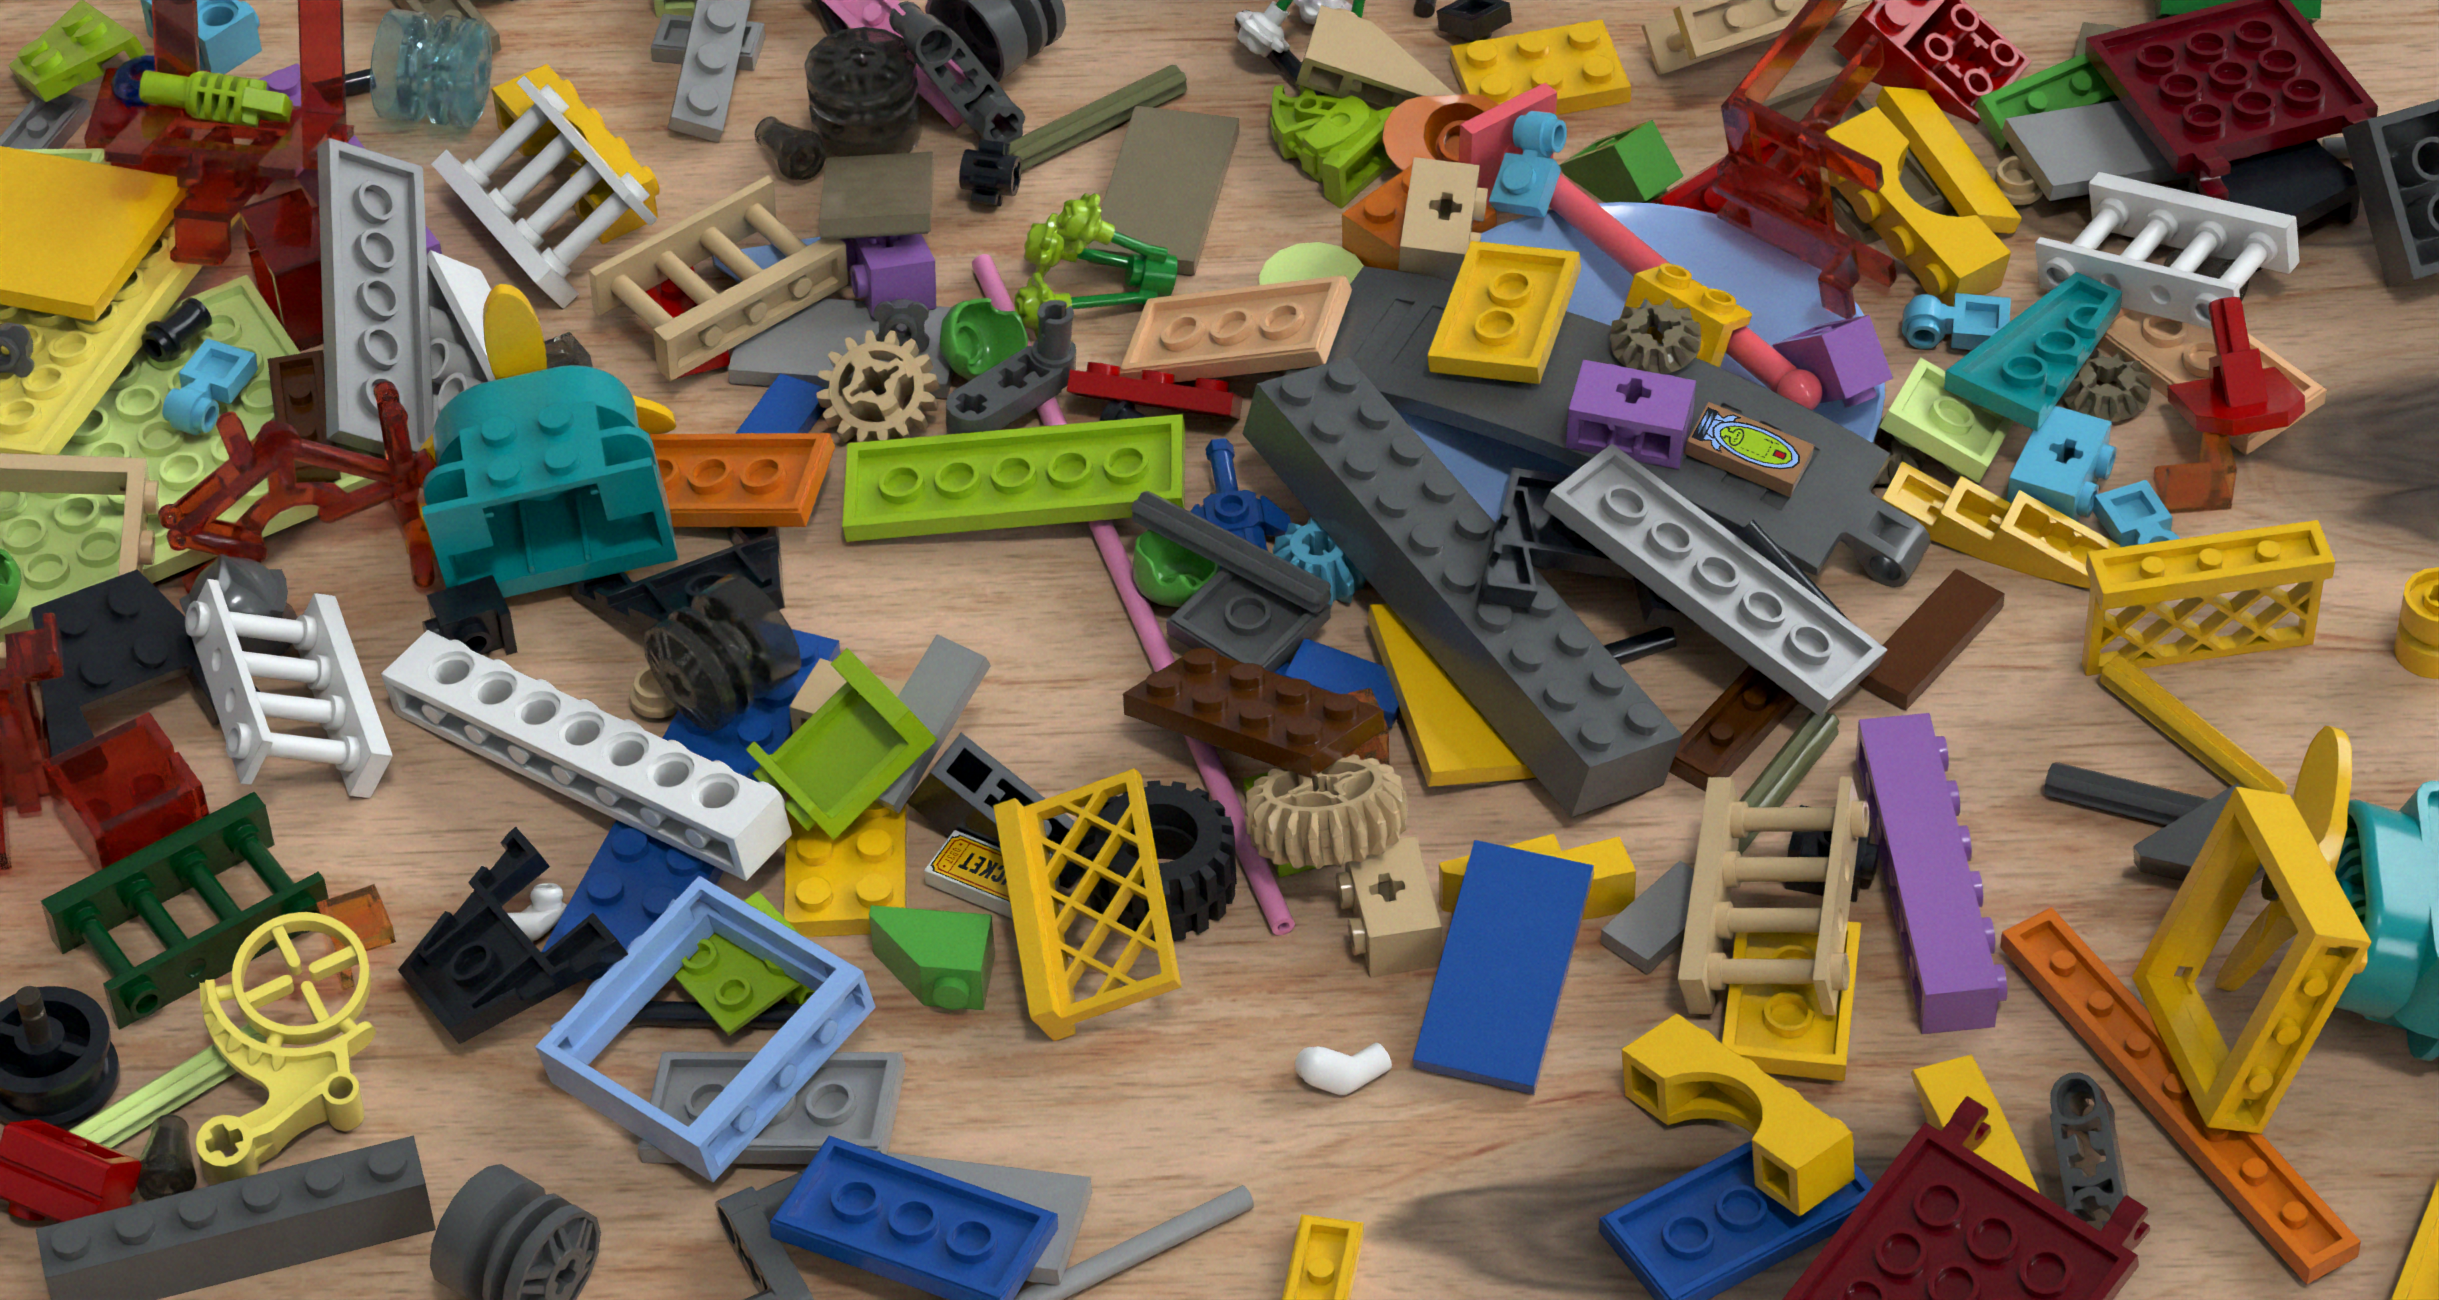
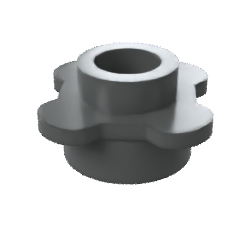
M903 298L879 303L874 309V318L879 322V333L875 336L877 341L884 342L886 335L891 330L896 332L900 347L912 338L916 341L919 353L923 352L929 346L930 341L924 328L925 321L929 316L928 308L921 302H914ZM900 323L905 324L907 329L900 331L896 326Z
M2 323L0 324V373H14L20 378L27 377L34 369V361L30 358L33 352V340L30 332L21 324ZM1 346L9 350L8 355L2 353Z

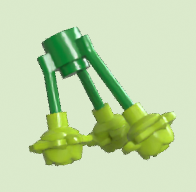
M1085 193L1080 200L1064 202L1063 211L1059 215L1052 213L1046 223H1033L1024 244V258L1026 261L1036 265V272L1028 279L1027 286L1020 288L1015 294V312L1021 317L1024 327L1034 330L1035 336L1038 339L1039 320L1037 311L1041 304L1049 300L1064 301L1067 303L1066 308L1071 306L1073 309L1129 304L1145 305L1149 298L1171 296L1177 277L1178 261L1176 255L1168 254V248L1149 245L1115 231L1113 224L1102 220L1101 207H1099L1100 195ZM1093 240L1104 245L1112 242L1139 254L1131 253L1128 258L1085 247ZM1077 259L1126 269L1125 284L1134 287L1135 292L1071 297L1069 293L1054 294L1043 278L1050 268L1056 266L1060 260L1076 263Z

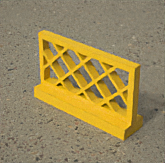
M2319 521L2298 522L2087 552L2086 571L2091 587L2081 663L2085 675L2102 674L2101 669L2115 656H2124L2136 667L2142 669L2313 645L2324 579L2333 578L2335 559ZM2299 583L2288 592H2285L2281 588L2277 587L2280 585ZM2242 591L2231 600H2228L2227 598L2220 595L2223 593ZM2265 595L2275 601L2256 617L2245 611ZM2184 599L2174 608L2163 603L2165 601ZM2207 603L2218 609L2199 625L2188 619ZM2127 607L2117 616L2106 611L2108 609ZM2150 611L2161 617L2143 632H2139L2131 627ZM2289 612H2293L2300 617L2298 626L2277 629L2271 627ZM2233 619L2244 625L2232 635L2219 637L2214 635ZM2176 627L2186 633L2175 643L2162 645L2157 643ZM2119 635L2129 641L2118 651L2100 653L2103 647Z
M1135 768L1027 806H1023L1016 798L993 805L1030 1018L1053 1041L1075 1035V1023L1182 987L1142 775ZM1128 792L1130 805L1116 826L1097 817L1108 798ZM1069 813L1077 817V820L1062 843L1059 845L1047 839L1044 820ZM1091 825L1110 834L1093 862L1074 852ZM1133 827L1135 829L1136 836L1130 833ZM1124 841L1137 847L1140 856L1126 878L1107 869ZM1049 851L1055 853L1051 859ZM1068 861L1087 870L1070 898L1057 892L1055 887V881ZM1101 877L1120 887L1103 915L1084 905ZM1143 879L1145 882V888L1140 886ZM1134 894L1147 900L1150 909L1136 932L1116 922ZM1059 904L1064 906L1061 912L1059 910ZM1078 913L1097 923L1079 951L1066 945L1064 938L1065 932ZM1111 930L1130 940L1113 968L1093 959ZM1153 932L1155 935V941L1150 939ZM1145 947L1158 954L1161 974L1136 981L1126 975ZM1068 957L1074 959V960L1072 961V963L1070 964V966H1069ZM1087 966L1107 976L1095 996L1076 1002L1074 987Z

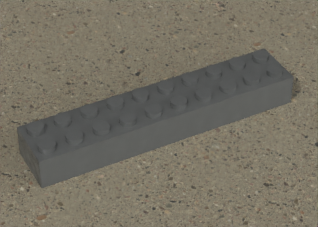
M1349 357L1257 383L1242 433L1244 437L1570 817L1664 785L1683 735L1534 566L1532 567L1538 593L1530 608L1480 601L1479 592L1496 523Z

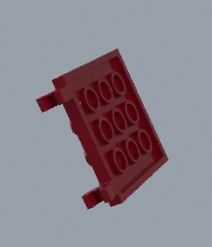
M2236 0L2086 37L2085 56L2177 174L2188 171L2195 173L2198 190L2204 196L2228 200L2229 191L2222 183L2220 177L2230 174L2231 164L2228 161L2248 158L2255 154L2287 146H2296L2306 141L2338 133L2341 134L2343 133L2341 128L2377 117L2378 105L2290 0Z
M1966 1096L1942 1131L1926 1122L1920 1127L1782 1300H2113L2139 1267L2138 1255L2132 1252V1250L2150 1232V1225L2143 1221L2148 1215V1208L2125 1195L2101 1231L2095 1229L1973 1152L1991 1133V1126L1983 1122L1989 1115L1988 1108Z

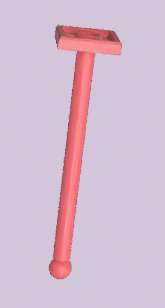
M1547 83L1538 85L1460 124L1458 163L1480 165L1478 187L1488 189L1487 205L1490 207L1492 205L1489 199L1505 153L1523 154L1522 148H1517L1513 142V127L1516 119L1530 111L1547 112L1556 115L1557 92ZM1560 173L1549 207L1633 277L1636 273L1669 263ZM1747 326L1732 331L1726 354L1771 391L1812 411L1819 405L1822 398V385L1817 376L1810 371L1797 369L1795 365Z

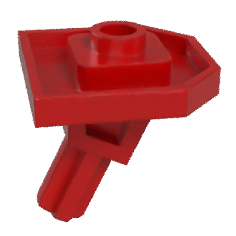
M2226 297L2210 302L2208 310L2217 355L2209 358L2210 378L2167 385L2168 402L2196 431L2237 436L2288 427L2305 412V395L2276 367L2262 368L2259 348L2250 349L2242 300L2239 297Z

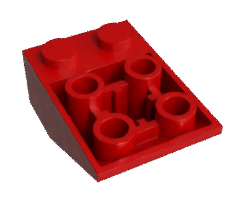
M1874 0L1832 46L1871 82L1881 86L1926 90L1942 111L1976 125L1981 120V117L1974 108L1979 98L2012 84L2032 62L1964 0Z

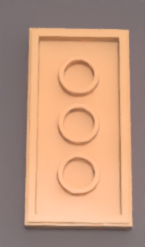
M1346 275L1149 298L1145 303L1120 366V377L1141 379L1142 370H1152L1174 374V382L1196 380V378L1209 379L1316 367L1326 364L1352 288Z
M2122 307L2096 345L2111 357L2121 352L2124 362L2140 361L2142 372L2151 375V386L2167 398V385L2210 378L2209 358L2217 356L2212 329ZM2249 333L2250 349L2259 348L2262 368L2276 367L2305 395V412L2288 427L2237 436L2217 434L2244 455H2248L2325 404L2327 389Z

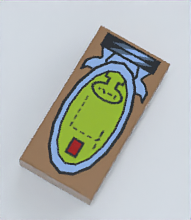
M1708 402L1687 440L1684 454L1791 497L1812 458L1815 445Z

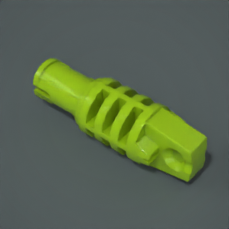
M145 70L140 81L139 96L141 101L149 104L183 108L188 115L196 119L258 128L259 120L289 123L293 108V102L286 94L266 90L267 82L264 80L200 70L197 73L193 72L190 77Z

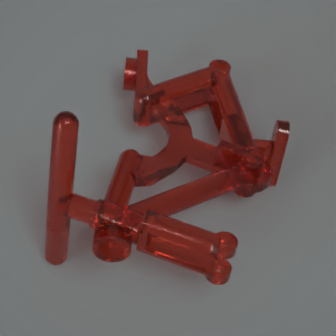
M390 381L380 382L373 389V394L377 401L386 460L302 439L299 437L294 426L278 421H269L263 424L255 438L250 441L240 418L235 412L229 411L223 413L216 422L229 459L174 504L162 506L158 511V518L163 527L170 529L166 537L169 546L175 551L187 548L218 556L222 553L229 557L249 558L263 563L268 557V548L261 533L267 523L284 510L294 506L316 505L319 507L317 509L318 518L323 523L332 524L388 501L392 505L407 539L413 582L419 588H429L434 583L435 572L429 533L420 514L418 495L420 493L419 487L423 485L427 474L436 468V462L427 448L412 454L407 423L408 414L404 405L400 403L395 385ZM294 460L375 480L376 482L348 493L335 483H297ZM265 478L267 479L268 493L251 505L236 523L216 519ZM217 558L182 577L188 594L198 575L207 566L215 562Z

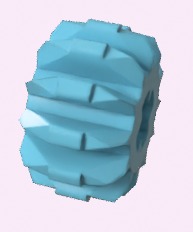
M1311 515L1306 525L1301 526L1289 523L1285 535L1275 537L1274 555L1330 583L1331 598L1328 602L1330 609L1335 600L1351 603L1355 591L1364 589L1366 581L1364 575Z

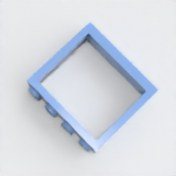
M698 876L676 900L672 899L666 911L643 935L638 936L630 943L626 950L628 955L616 962L602 978L595 980L578 1003L560 1021L550 1026L551 1031L535 1047L551 1083L714 1183L876 1006L862 970L710 881ZM715 932L764 962V958L781 967L786 975L815 992L688 1127L588 1065L683 966L681 960L686 955L688 960L699 949L697 943L701 939H709Z

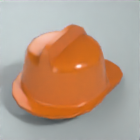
M1474 94L1421 96L1405 100L1392 110L1384 123L1382 140L1386 154L1395 166L1402 171L1413 164L1414 157L1458 162L1460 124L1499 104L1483 95Z

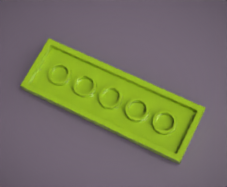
M1183 414L847 443L842 522L846 542L1132 518V504L1144 491H1150L1185 509V425Z

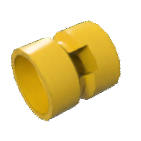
M2439 567L2423 569L2413 574L2405 583L2393 649L2397 661L2407 671L2420 677L2439 679Z

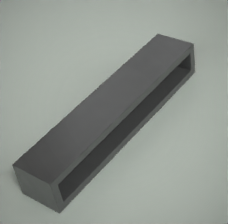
M413 1135L37 1228L36 1234L44 1276L51 1300H158L433 1231L436 1228Z

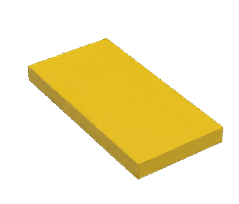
M1388 603L1371 604L1367 621L1396 695L1401 714L1428 787L1537 778Z

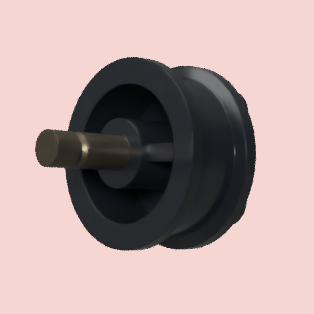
M25 986L19 989L16 994L1 1001L0 1120L9 1124V1122L39 1119L69 1131L99 1111L114 1093L120 1076L118 1055L111 1042V1032L107 1016L101 1006L83 992L59 986Z

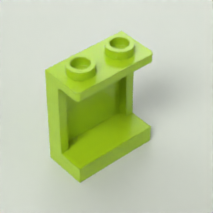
M848 648L830 664L846 680V683L773 754L768 755L755 741L746 748L751 756L760 764L752 774L759 781L767 782L775 787L781 795L786 791L791 796L785 803V808L807 831L817 823L833 840L938 740L914 713Z

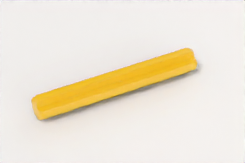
M2115 656L2103 666L2100 681L2105 687L2228 784L2233 786L2238 783L2242 788L2281 794L2286 793L2288 787L2284 781L2124 656Z

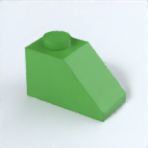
M1653 120L1598 139L1559 165L1565 176L1605 203H1651V201L1666 193L1668 186L1684 176Z
M871 905L869 920L873 954L924 1006H936L951 1010L961 1008L984 1010L995 958L992 915Z

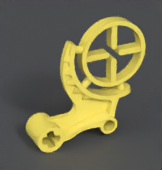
M297 912L273 918L255 929L240 946L233 963L232 984L216 987L214 979L205 980V983H200V1001L203 1017L215 1047L237 1072L262 1086L269 1093L268 1101L261 1108L241 1117L232 1115L213 1117L205 1122L197 1132L195 1142L204 1177L210 1185L258 1174L259 1164L277 1155L294 1137L314 1125L328 1120L331 1126L337 1130L348 1131L358 1127L364 1119L365 1113L360 1086L357 1078L352 1074L350 1057L356 1055L369 1045L376 1034V1029L369 1021H364L358 1025L354 1023L369 997L371 973L367 954L360 939L348 926L332 917L318 913ZM297 931L324 933L338 939L347 946L309 965L310 977L313 981H321L356 964H359L360 967L359 980L353 996L332 1017L328 1015L313 983L304 981L301 984L303 998L316 1022L306 1026L279 1024L265 1018L256 1011L260 1007L293 993L294 984L290 975H283L244 993V977L250 961L271 940L275 941L290 973L294 976L302 973L300 958L287 935ZM236 999L237 1006L247 1023L261 1035L268 1038L266 1044L240 1031L226 1016L219 1002ZM340 1032L344 1033L336 1039L316 1046L304 1048L281 1047L282 1043L293 1045L313 1044L327 1040ZM230 1150L232 1156L225 1157L222 1152Z

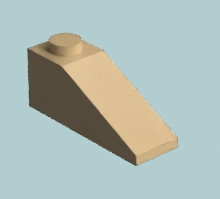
M1321 5L1296 84L1338 98L1353 95L1363 100L1375 110L1391 106L1397 107L1405 100L1421 96L1456 95L1372 21L1360 18L1355 13L1346 9H1332Z

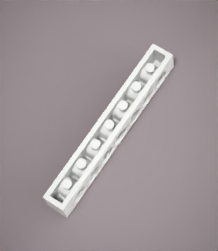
M427 630L381 673L395 715L745 881L792 835L785 811V801L780 792L769 783L751 780L734 772L721 761H710L689 751L676 740L667 741L645 731L639 724L630 719L622 720L600 710L587 699L578 700L557 690L546 680H535L513 670L511 666L500 659L492 660L476 653L459 640H448Z

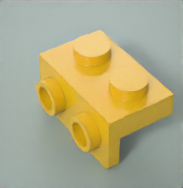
M1664 263L1636 273L1624 305L1639 308L1645 298L1652 305H1662L1666 300L1670 299L1676 309L1689 308L1693 320L1700 323L1701 346L1695 358L1719 368L1732 331L1749 325L1752 317L1750 311L1736 304V299L1731 294L1722 290L1707 288L1693 280L1692 274L1687 269L1670 263ZM1649 327L1647 334H1651L1653 340H1657V343L1662 344L1664 334H1661L1658 328Z

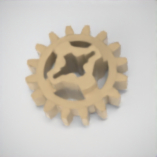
M867 330L864 344L858 346L851 337L845 339L848 350L845 355L842 356L833 351L828 354L834 369L833 371H819L818 378L821 385L827 389L817 392L816 395L820 406L828 408L823 413L828 427L839 425L837 433L841 441L846 443L854 435H857V442L891 440V438L899 436L900 439L911 438L909 429L913 425L922 430H926L929 427L923 411H937V400L930 392L940 389L936 374L929 373L933 369L928 354L917 357L919 349L916 341L912 338L900 347L895 331L890 330L884 342L877 341L872 330ZM854 371L851 384L844 388L848 377ZM880 385L881 389L886 392L876 396L871 389ZM913 393L909 404L902 410L905 397ZM871 419V420L880 421V422H868V421H865V420Z

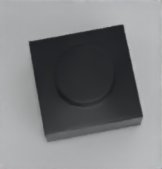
M1457 0L1436 11L1439 30L1461 36L1462 40L1467 42L1486 40L1492 36L1493 31L1512 22L1510 2L1503 0Z

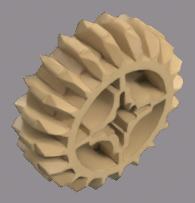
M1355 754L1346 758L1342 757L1312 778L1283 768H1273L1268 771V776L1256 779L1254 787L1246 792L1247 802L1245 804L1246 815H1244L1247 835H1250L1251 846L1257 848L1259 856L1271 858L1273 863L1278 865L1291 863L1293 868L1296 869L1310 865L1315 866L1319 870L1324 865L1334 864L1341 868L1343 863L1353 860L1362 863L1369 854L1380 855L1384 853L1385 847L1399 842V835L1406 831L1408 804L1406 789L1402 787L1401 776L1394 773L1392 766L1380 764L1379 760L1374 758L1360 760L1359 756Z

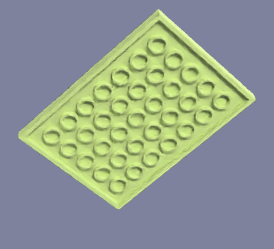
M248 275L191 296L202 302L208 309L212 318V324L181 347L180 356L172 361L166 359L164 362H157L141 346L58 454L68 456L146 458L150 480H159V511L157 515L148 514L147 530L155 531V559L153 565H144L143 575L151 583L385 488L382 471L367 450L337 442L341 479L288 488L284 487L267 359L300 354V351ZM186 299L174 303L162 320L180 307ZM207 338L255 353L258 370L231 404L217 401L219 405L218 419L210 432L192 435L172 428L170 421L163 418L162 410L166 396L174 388L181 389L179 372ZM0 491V548L6 550L14 558L21 570L22 577L16 602L7 615L0 620V642H11L30 634L28 615L32 607L118 576L125 495Z

